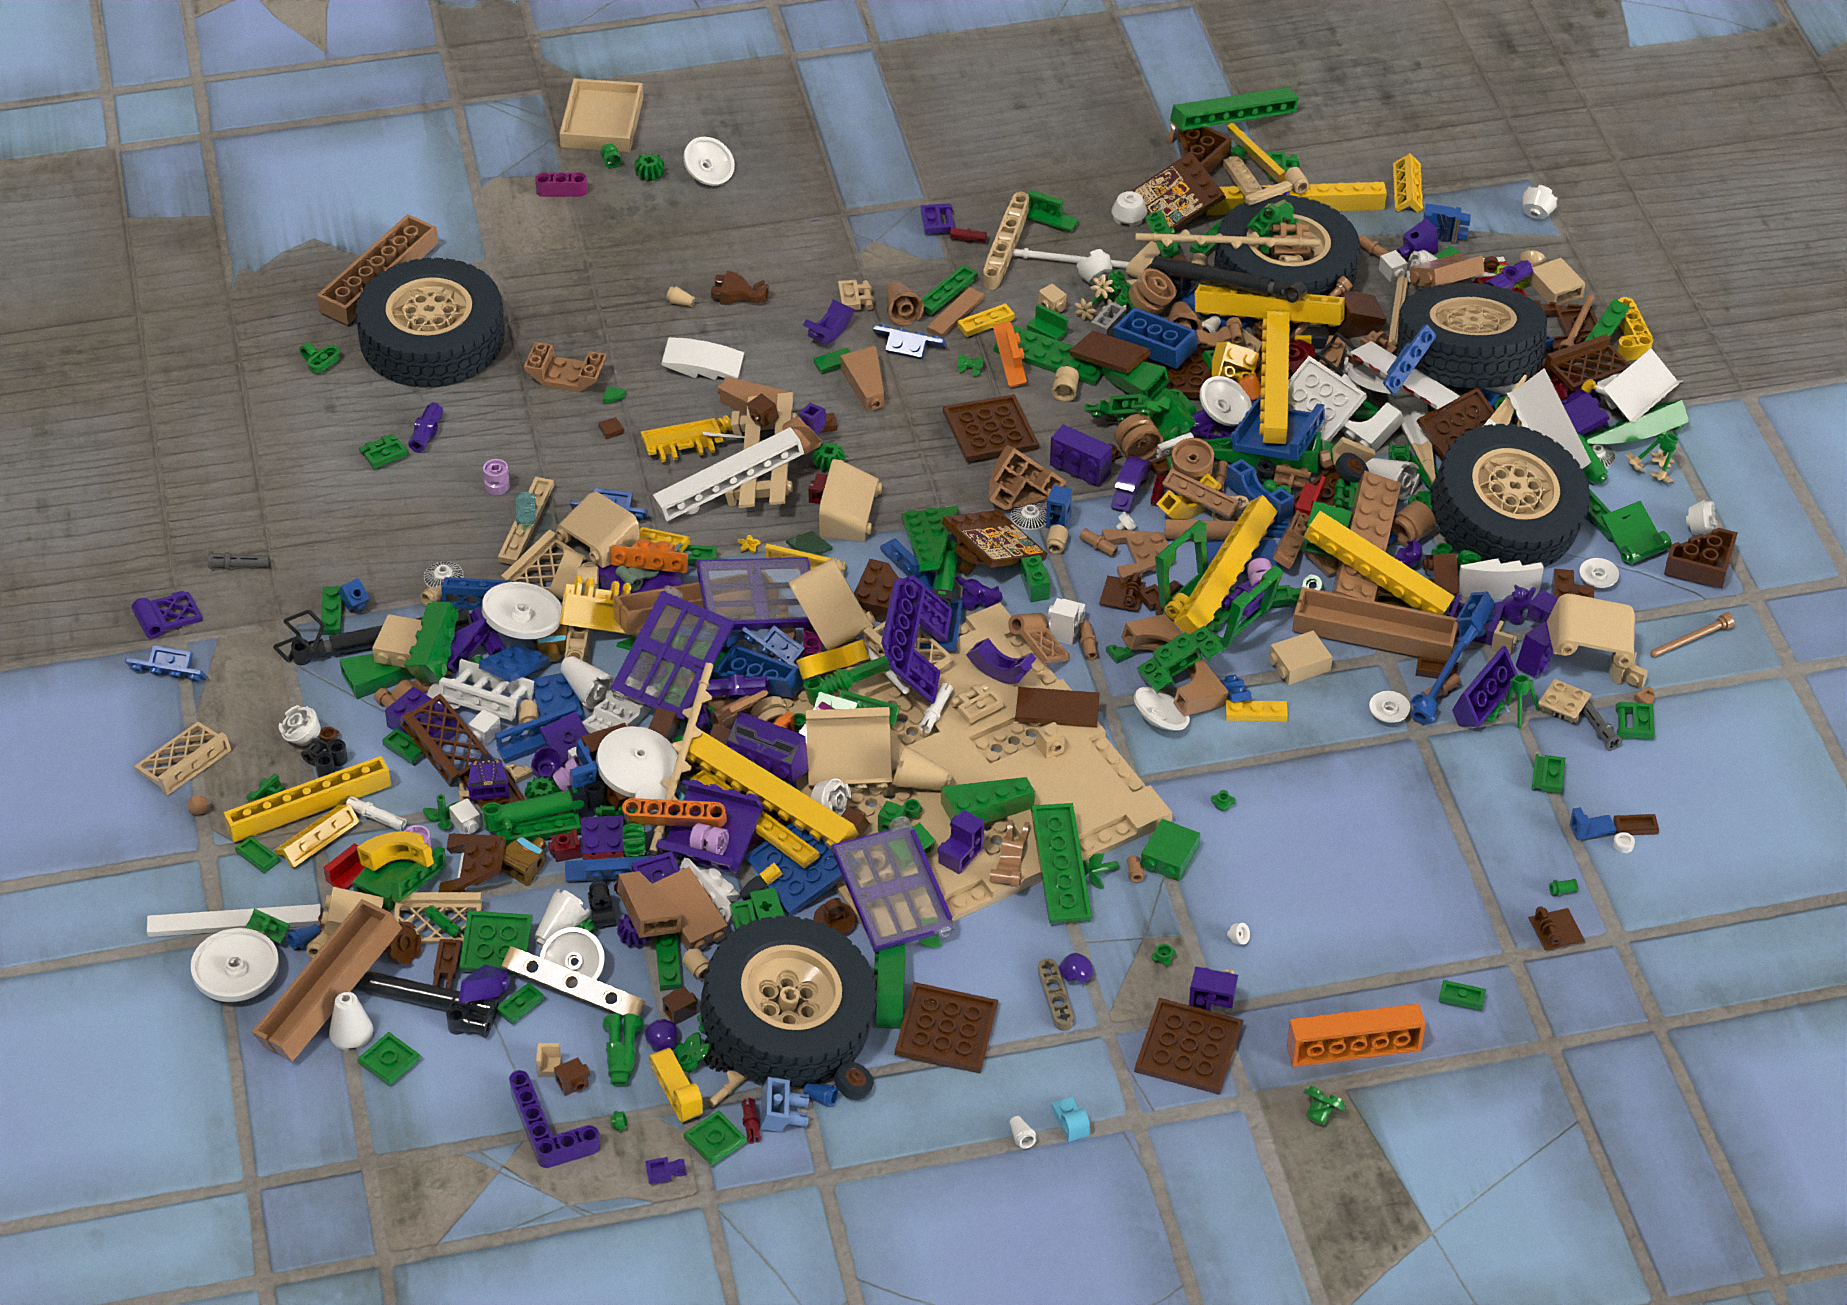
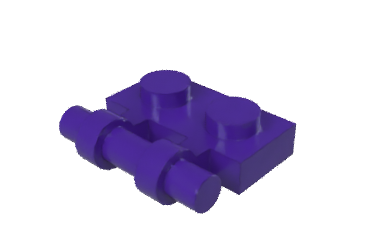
M1249 581L1239 584L1233 593H1229L1224 598L1222 608L1227 609L1231 606L1232 601L1242 592L1246 591L1249 593L1258 584L1255 583L1252 587ZM1265 590L1245 606L1242 615L1249 617L1260 607Z

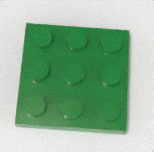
M468 911L460 972H474L484 964L504 969L501 965L510 946L528 953L533 921L532 914ZM508 972V975H517L513 972Z

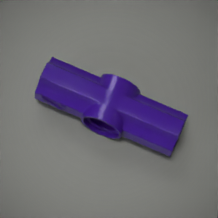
M1522 260L1513 266H1505L1501 273L1485 281L1484 284L1511 290L1514 288L1515 283L1531 275L1534 269L1528 260Z
M431 402V404L427 405L422 417H418L415 421L414 432L408 442L409 448L414 452L420 453L422 450H425L430 438L436 436L438 422L443 414V407L438 403Z
M480 607L473 609L470 613L472 623L483 618ZM492 629L480 643L485 647L489 656L506 649L495 629Z
M742 675L729 676V679L709 680V687H707L706 691L712 698L728 697L738 700L746 695L753 696L763 690L769 692L770 685L767 676L747 678Z

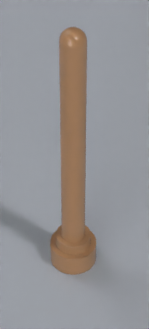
M1342 276L1337 281L1336 288L1328 296L1338 297L1342 292H1348L1353 285L1347 278ZM1302 322L1289 335V338L1295 340V335H1300L1310 323Z
M1588 295L1568 338L1561 342L1558 350L1574 345L1575 338L1593 304L1594 295Z
M1729 612L1720 615L1716 622L1651 650L1650 655L1657 657L1715 630L1730 629L1735 625L1734 618Z

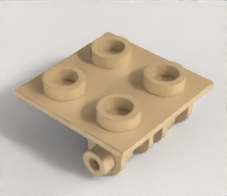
M1554 679L1538 702V705L1543 712L1553 714V716L1559 713L1560 719L1564 715V720L1570 723H1577L1580 718L1579 713L1592 694Z

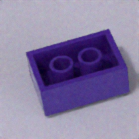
M1064 424L1051 437L1050 466L1097 487H1100L1111 474V445Z
M413 686L385 709L387 727L392 730L398 728L407 734L400 725L402 715L408 711L412 712L432 698ZM437 702L432 705V711L444 713V707ZM419 713L415 716L419 722L427 723L428 721L427 714ZM431 715L430 724L442 726L443 717ZM445 718L444 726L456 728L457 723L454 719ZM429 728L428 734L433 738L440 739L441 730ZM443 731L442 739L451 740L455 733Z

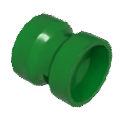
M606 144L601 148L600 154L606 167L616 168L621 164V156L614 144Z

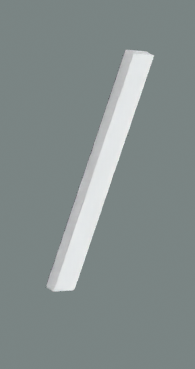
M320 904L255 908L290 924V927L320 925L318 920L319 915H321ZM254 909L151 915L147 917V936L215 933L227 929L245 928Z

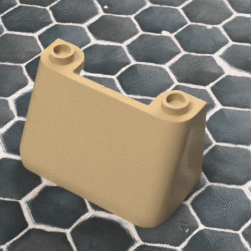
M832 459L820 503L819 536L866 542L867 535H871L872 531L869 515L874 497L877 498V495L882 492V483H879V478L842 460Z
M596 491L588 494L560 522L556 530L557 538L563 543L569 542L572 535L589 546L590 559L602 568L611 565V547L613 545L632 547L636 541L640 540L639 525L636 517Z
M836 557L789 581L793 593L828 651L840 648L863 635V630L868 627L872 629L876 627L874 625L876 621L870 611L866 612L862 609L843 576L845 566Z
M1564 594L1558 598L1547 620L1554 654L1568 656L1573 654L1578 646L1615 652L1613 656L1614 663L1621 667L1630 668L1634 660L1635 614L1631 606L1575 594Z

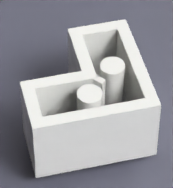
M1057 598L1054 606L1051 605L1049 607L1048 617H1050L1047 628L1058 642L1073 645L1080 629L1079 624L1085 618V604Z

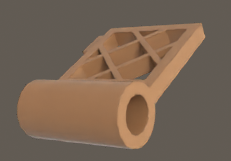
M1043 613L1017 614L1010 617L1008 622L1010 631L1016 635L1021 634L1043 664L1067 662L1069 660V653L1059 644L1047 628L1048 620Z
M763 690L751 697L746 695L711 712L713 724L729 727L734 724L740 711L751 715L753 706L768 695L767 690Z

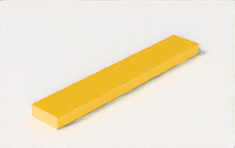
M1234 123L1227 125L1232 140L1243 147L1256 163L1278 183L1286 181L1284 178L1286 172Z

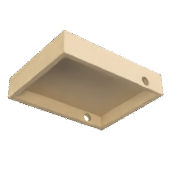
M573 79L560 130L561 148L601 150L606 144H614L619 152H631L643 101V83Z

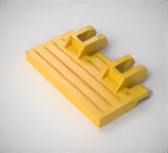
M715 418L640 431L641 439L648 455H654L658 452L661 463L666 462V455L668 454L671 455L673 460L678 459L675 446H677L678 450L692 448L695 444V449L700 456L703 455V448L708 447L710 453H715L712 439H714L715 443L723 442V437L706 436L702 433L721 434Z
M577 575L575 577L573 585L565 584L559 624L625 633L614 619L613 597L619 594V583L617 581L612 582L610 591L595 588L593 597L594 579L588 577L586 580L584 595H581V576ZM630 583L623 585L621 595L631 593Z

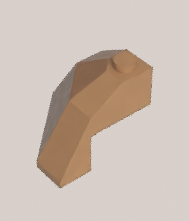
M1007 445L996 461L991 474L988 500L1003 510L1012 509V507L1024 506L1048 499L1053 485L1063 487L1067 481L1052 471L1043 468L1015 448Z

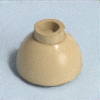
M1527 250L1520 254V261L1528 260L1532 264V268L1544 264L1546 259L1541 252Z

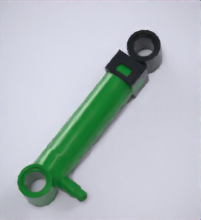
M949 541L946 544V551L943 553L940 569H936L932 589V592L949 607L951 606L958 554L955 551L956 543L953 541Z
M596 780V782L584 785V787L581 786L574 789L569 785L566 791L502 805L495 802L487 803L481 808L484 829L495 832L504 827L507 832L512 831V823L573 810L574 814L588 811V808L596 809L600 805L605 806L604 783Z

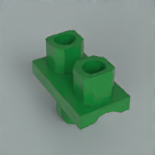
M273 774L269 779L264 778L260 782L259 788L255 792L250 791L246 798L250 803L284 791L285 788L281 785L278 774Z
M254 908L245 928L258 931L281 945L290 924Z

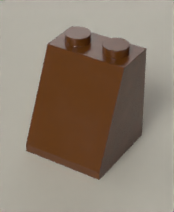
M1345 291L1338 296L1345 297L1344 319L1341 325L1329 326L1325 324L1331 336L1338 332L1344 338L1349 339L1369 335L1373 330L1378 333L1384 326L1387 318L1375 295Z

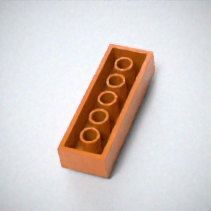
M1405 1004L1403 1006L1370 1010L1363 1009L1354 1012H1340L1338 1014L1305 1018L1298 1017L1290 1019L1287 1050L1292 1067L1419 1052L1422 1049L1426 1024L1420 1004Z

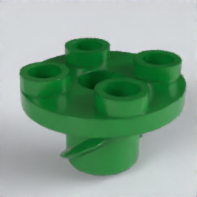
M1310 1085L1309 1089L1305 1088L1303 1091L1304 1094L1312 1099L1306 1116L1314 1123L1325 1124L1332 1109L1336 1108L1344 1111L1346 1108L1343 1105L1344 1101L1334 1095H1330L1329 1098L1323 1096L1324 1092Z

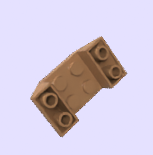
M535 342L524 365V370L544 387L581 392L597 381L607 354L589 351L585 361L554 356L553 345Z

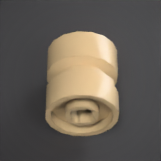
M1069 366L1057 369L1052 387V395L1055 399L1061 402H1069L1075 398L1079 381V373L1076 369Z

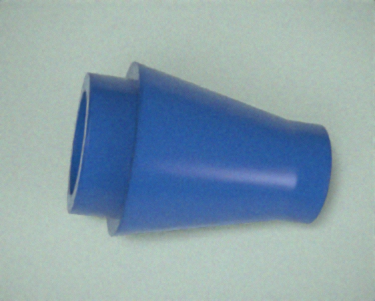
M317 924L291 929L290 933L287 934V940L293 949H301L321 934V931Z
M810 1083L805 1085L804 1094H809V1097L825 1106H833L836 1103L838 1089L834 1088L833 1085Z

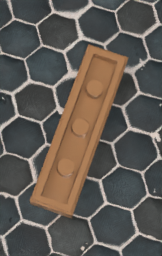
M969 287L927 326V332L943 338L957 325L958 320L964 319L984 300L985 294Z
M1174 469L1170 470L1162 483L1163 488L1228 519H1231L1240 504L1238 500Z

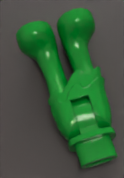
M615 1013L606 1016L602 1022L603 1029L609 1033V1042H606L608 1076L611 1078V1085L625 1086L628 1084V1078L631 1077L636 1058L634 1049L635 1033L642 1031L644 1020L635 1014L627 1013L624 1015L623 1045L619 1042L622 1017L620 1014Z

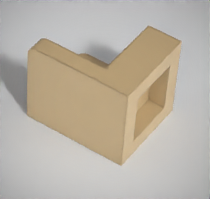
M1500 620L1494 631L1491 649L1499 651L1502 646H1506L1509 655H1511L1518 637L1503 632L1504 621Z
M538 1043L536 1055L538 1077H555L554 1067L561 1065L562 1060L560 1044Z

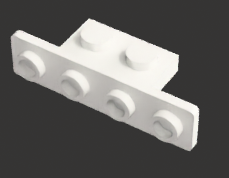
M684 858L679 871L687 867L691 868L727 925H729L732 921L730 903L737 901L740 894L717 869L700 870L689 858Z

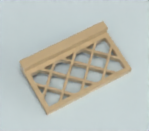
M549 529L501 575V580L522 581L526 583L539 581L540 587L549 591L550 587H543L542 581H553L555 570L560 565L554 564L553 559L562 558L566 548L573 549L555 538L556 533ZM557 546L563 553H552V549ZM584 557L582 564L586 562V557ZM541 559H550V565H540L539 561ZM538 570V576L528 577L527 573L529 571ZM541 570H552V575L542 576Z
M885 622L874 629L868 627L863 630L865 644L879 657L886 655L881 644L882 636L879 635L880 632L884 631ZM918 627V638H916L915 642L917 643L916 651L920 654L930 655L928 661L937 669H941L953 661V657L923 629ZM920 643L930 644L931 649H920ZM933 655H942L944 657L940 661L932 660Z
M196 722L136 764L134 768L136 772L161 787L162 793L168 796L232 750L226 734L223 732L217 734L200 722ZM198 730L202 731L200 735H192ZM192 741H201L200 744L190 745ZM186 742V746L176 747V745H178L179 743ZM185 752L184 755L174 756L175 753ZM170 753V757L160 758L162 755ZM168 763V767L158 768L159 764ZM148 765H154V768L144 769Z
M413 892L400 903L395 902L394 917L398 922L409 921L410 923L415 918H418L423 924L415 930L417 935L426 927L430 929L433 933L429 937H421V944H439L440 939L462 940L463 944L464 936L462 933L465 931L466 924L461 927V932L457 937H443L440 933L444 930L441 928L435 930L430 925L433 919L426 921L420 914L430 905H433L442 913L452 910L456 914L451 918L452 923L458 918H461L466 923L467 918L463 916L464 913L468 910H482L481 892ZM400 910H409L413 915L404 921L400 917Z

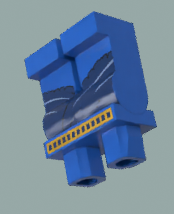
M1425 203L1423 220H1429L1437 228L1438 240L1442 242L1451 241L1452 244H1456L1457 239L1467 240L1468 228L1460 227V225L1470 226L1471 214L1461 213V207H1456L1455 209L1449 206Z

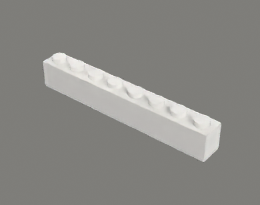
M791 427L653 494L656 506L667 522L803 455L804 451L800 439Z

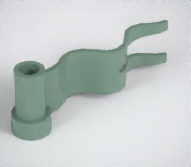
M681 542L675 546V552L683 546ZM690 551L686 552L688 556L692 554ZM624 565L616 569V575L625 583H630L632 592L641 588L643 584L642 579L653 578L660 572V570L634 567L627 569Z

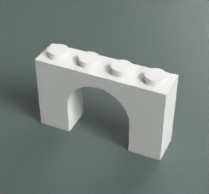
M1344 374L1342 376L1343 379L1360 389V385L1351 380L1348 375ZM1387 402L1371 419L1364 422L1347 420L1340 431L1349 440H1355L1359 444L1374 449L1376 452L1399 428L1404 419L1402 412Z

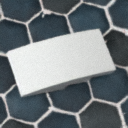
M669 337L661 365L693 378L700 374L716 380L717 376L723 378L728 376L737 379L744 352L707 341Z
M1498 558L1461 565L1458 579L1459 593L1457 594L1470 597L1471 593L1488 592L1492 599H1504L1512 595V592L1515 591L1514 585L1516 584L1528 590L1531 587H1535L1536 591L1533 596H1536L1540 591L1544 567L1541 562L1522 566L1520 560L1501 564Z
M628 677L625 682L626 685L640 690L643 685L642 682ZM650 686L645 691V693L656 698L661 694ZM609 690L606 693V699L594 707L593 715L582 723L589 734L625 723L627 727H636L652 708L630 700L629 697L620 692Z

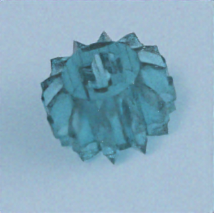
M529 492L518 493L516 495L517 524H534L536 520V495Z

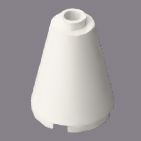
M1372 458L1366 463L1369 472L1401 483L1398 496L1400 500L1407 499L1405 496L1408 494L1412 495L1418 485L1420 474L1417 473L1419 468L1415 463Z
M574 656L565 658L561 663L560 670L583 706L588 709H594L598 705L597 703L606 699V693L610 690L614 679L610 674Z
M557 889L534 936L536 944L543 948L545 942L557 931L571 927L577 928L582 921L589 918L591 915L588 908L584 910L581 907L583 902L570 892L563 890L560 893V889Z
M344 992L336 997L329 1029L331 1042L342 1050H349V1048L355 1047L356 1050L361 1049L373 1037L372 1022L356 995L351 992Z

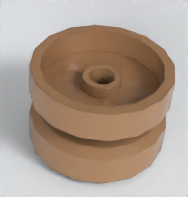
M1146 269L1130 287L1128 294L1136 308L1159 316L1176 296V288L1171 279L1164 273L1155 269Z
M1135 414L1127 417L1117 426L1114 432V439L1127 459L1130 456L1149 460L1157 454L1158 444L1163 443V437L1147 415Z
M1187 438L1179 441L1172 451L1170 470L1174 469L1196 481H1200L1206 473L1212 476L1214 461L1212 447L1206 441L1199 438Z

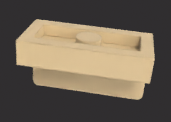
M1344 437L1332 448L1334 465L1339 456L1344 453L1355 454L1365 463L1375 456L1374 449Z

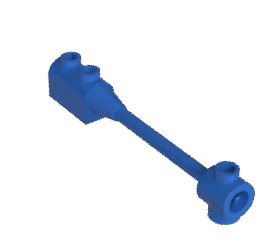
M1488 592L1471 593L1458 615L1456 622L1461 631L1454 651L1429 694H1417L1410 701L1413 707L1411 716L1415 721L1422 724H1430L1436 720L1434 712L1438 707V703L1435 698L1464 648L1475 637L1483 636L1486 632L1484 628L1485 623H1489L1494 619L1492 611L1495 608V602Z

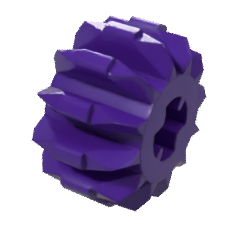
M625 914L624 919H619L617 935L620 937L621 943H626L628 948L632 945L638 948L639 944L646 946L647 941L652 939V936L639 938L629 915Z

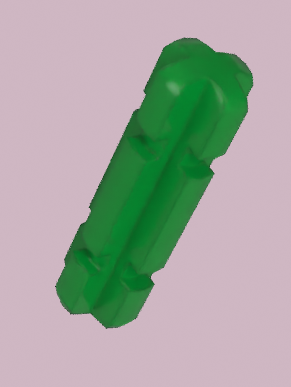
M430 905L425 909V916L430 920L433 919V922L444 931H448L450 936L455 938L460 934V926L452 923V920L441 911H437L436 907Z

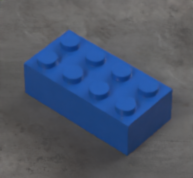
M1135 307L1113 327L1114 338L1149 348L1151 354L1147 358L1176 369L1197 349L1196 330Z

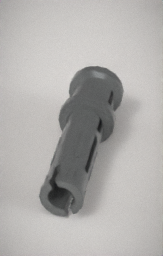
M209 551L208 554L209 569L213 567L229 569L232 566L269 568V555H232L230 552L213 553V551Z
M1588 700L1581 711L1596 729L1597 737L1604 741L1606 749L1609 751L1617 749L1622 744V738L1616 735L1613 731V726L1604 721L1590 700Z

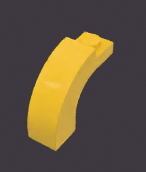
M1208 473L1199 481L1217 491L1222 487ZM1170 490L1156 503L1173 520H1189L1207 509L1182 496H1176Z
M399 831L382 834L367 840L357 847L361 865L373 871H376L386 863L399 859L413 860L427 868L434 864L431 847L428 844H424L421 834Z

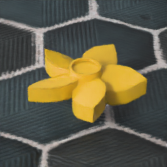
M748 535L746 540H737L742 545L741 552L748 549L751 553H756V547L761 545V541L753 539L751 535Z

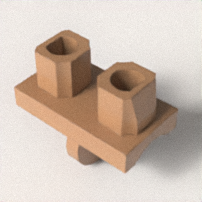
M1373 330L1368 336L1360 338L1362 345L1372 341L1391 354L1397 352V347L1386 340V333L1383 331L1376 333Z
M1282 463L1277 465L1274 481L1277 485H1286L1290 489L1302 490L1305 483L1309 484L1311 472H1308V469L1305 468L1294 469L1288 464Z

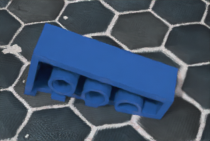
M736 644L731 647L711 672L713 679H729V676L742 675L747 678L767 676L770 685L768 695L793 698L804 685L798 667Z

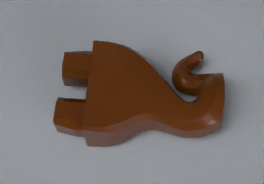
M727 271L726 275L716 274L715 286H712L711 298L720 299L721 305H729L737 301L766 302L769 294V285L765 284V280L755 283L752 289L742 276L732 271Z

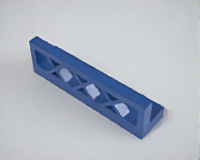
M445 577L441 587L442 602H451L455 608L475 609L480 607L482 609L483 598L491 588L502 583L522 581ZM447 594H454L459 599L456 602L447 601ZM469 595L475 596L478 601L470 603L466 597Z
M569 706L496 733L497 751L504 763L512 762L531 755L540 748L548 747L539 732L540 727L544 723L548 722L551 724L563 716L573 713V708ZM530 729L527 734L521 735L525 730ZM511 736L508 741L502 742V739Z

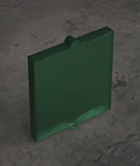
M813 531L801 535L798 534L796 537L786 540V544L794 550L819 556L822 553L831 551L833 548Z

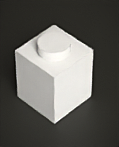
M1395 250L1380 256L1379 271L1390 282H1393L1400 278L1401 275L1406 277L1407 262Z
M483 709L468 724V727L480 743L487 746L496 737L495 734L501 732L500 717Z
M468 798L449 807L451 822L461 834H470L481 828L480 814Z

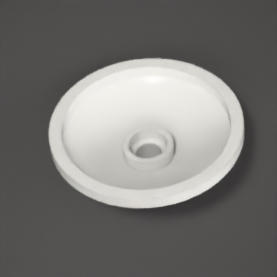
M698 137L693 139L685 148L683 155L685 167L697 181L706 185L717 186L727 182L734 172L733 156L729 149L720 141L710 137Z
M1214 376L1207 379L1201 386V404L1206 413L1218 423L1226 426H1238L1239 422L1245 417L1246 412L1252 407L1247 393L1232 379Z
M1142 687L1135 692L1134 702L1136 708L1151 725L1160 729L1178 731L1185 729L1189 724V715L1183 716L1174 705V698L1167 693L1159 690L1160 693L1156 694L1151 687Z
M575 927L565 928L554 933L545 942L540 955L542 959L598 980L605 963L604 950L599 940L589 931ZM574 959L579 960V963L576 966L572 965V961ZM578 980L570 981L569 988H575L578 985Z

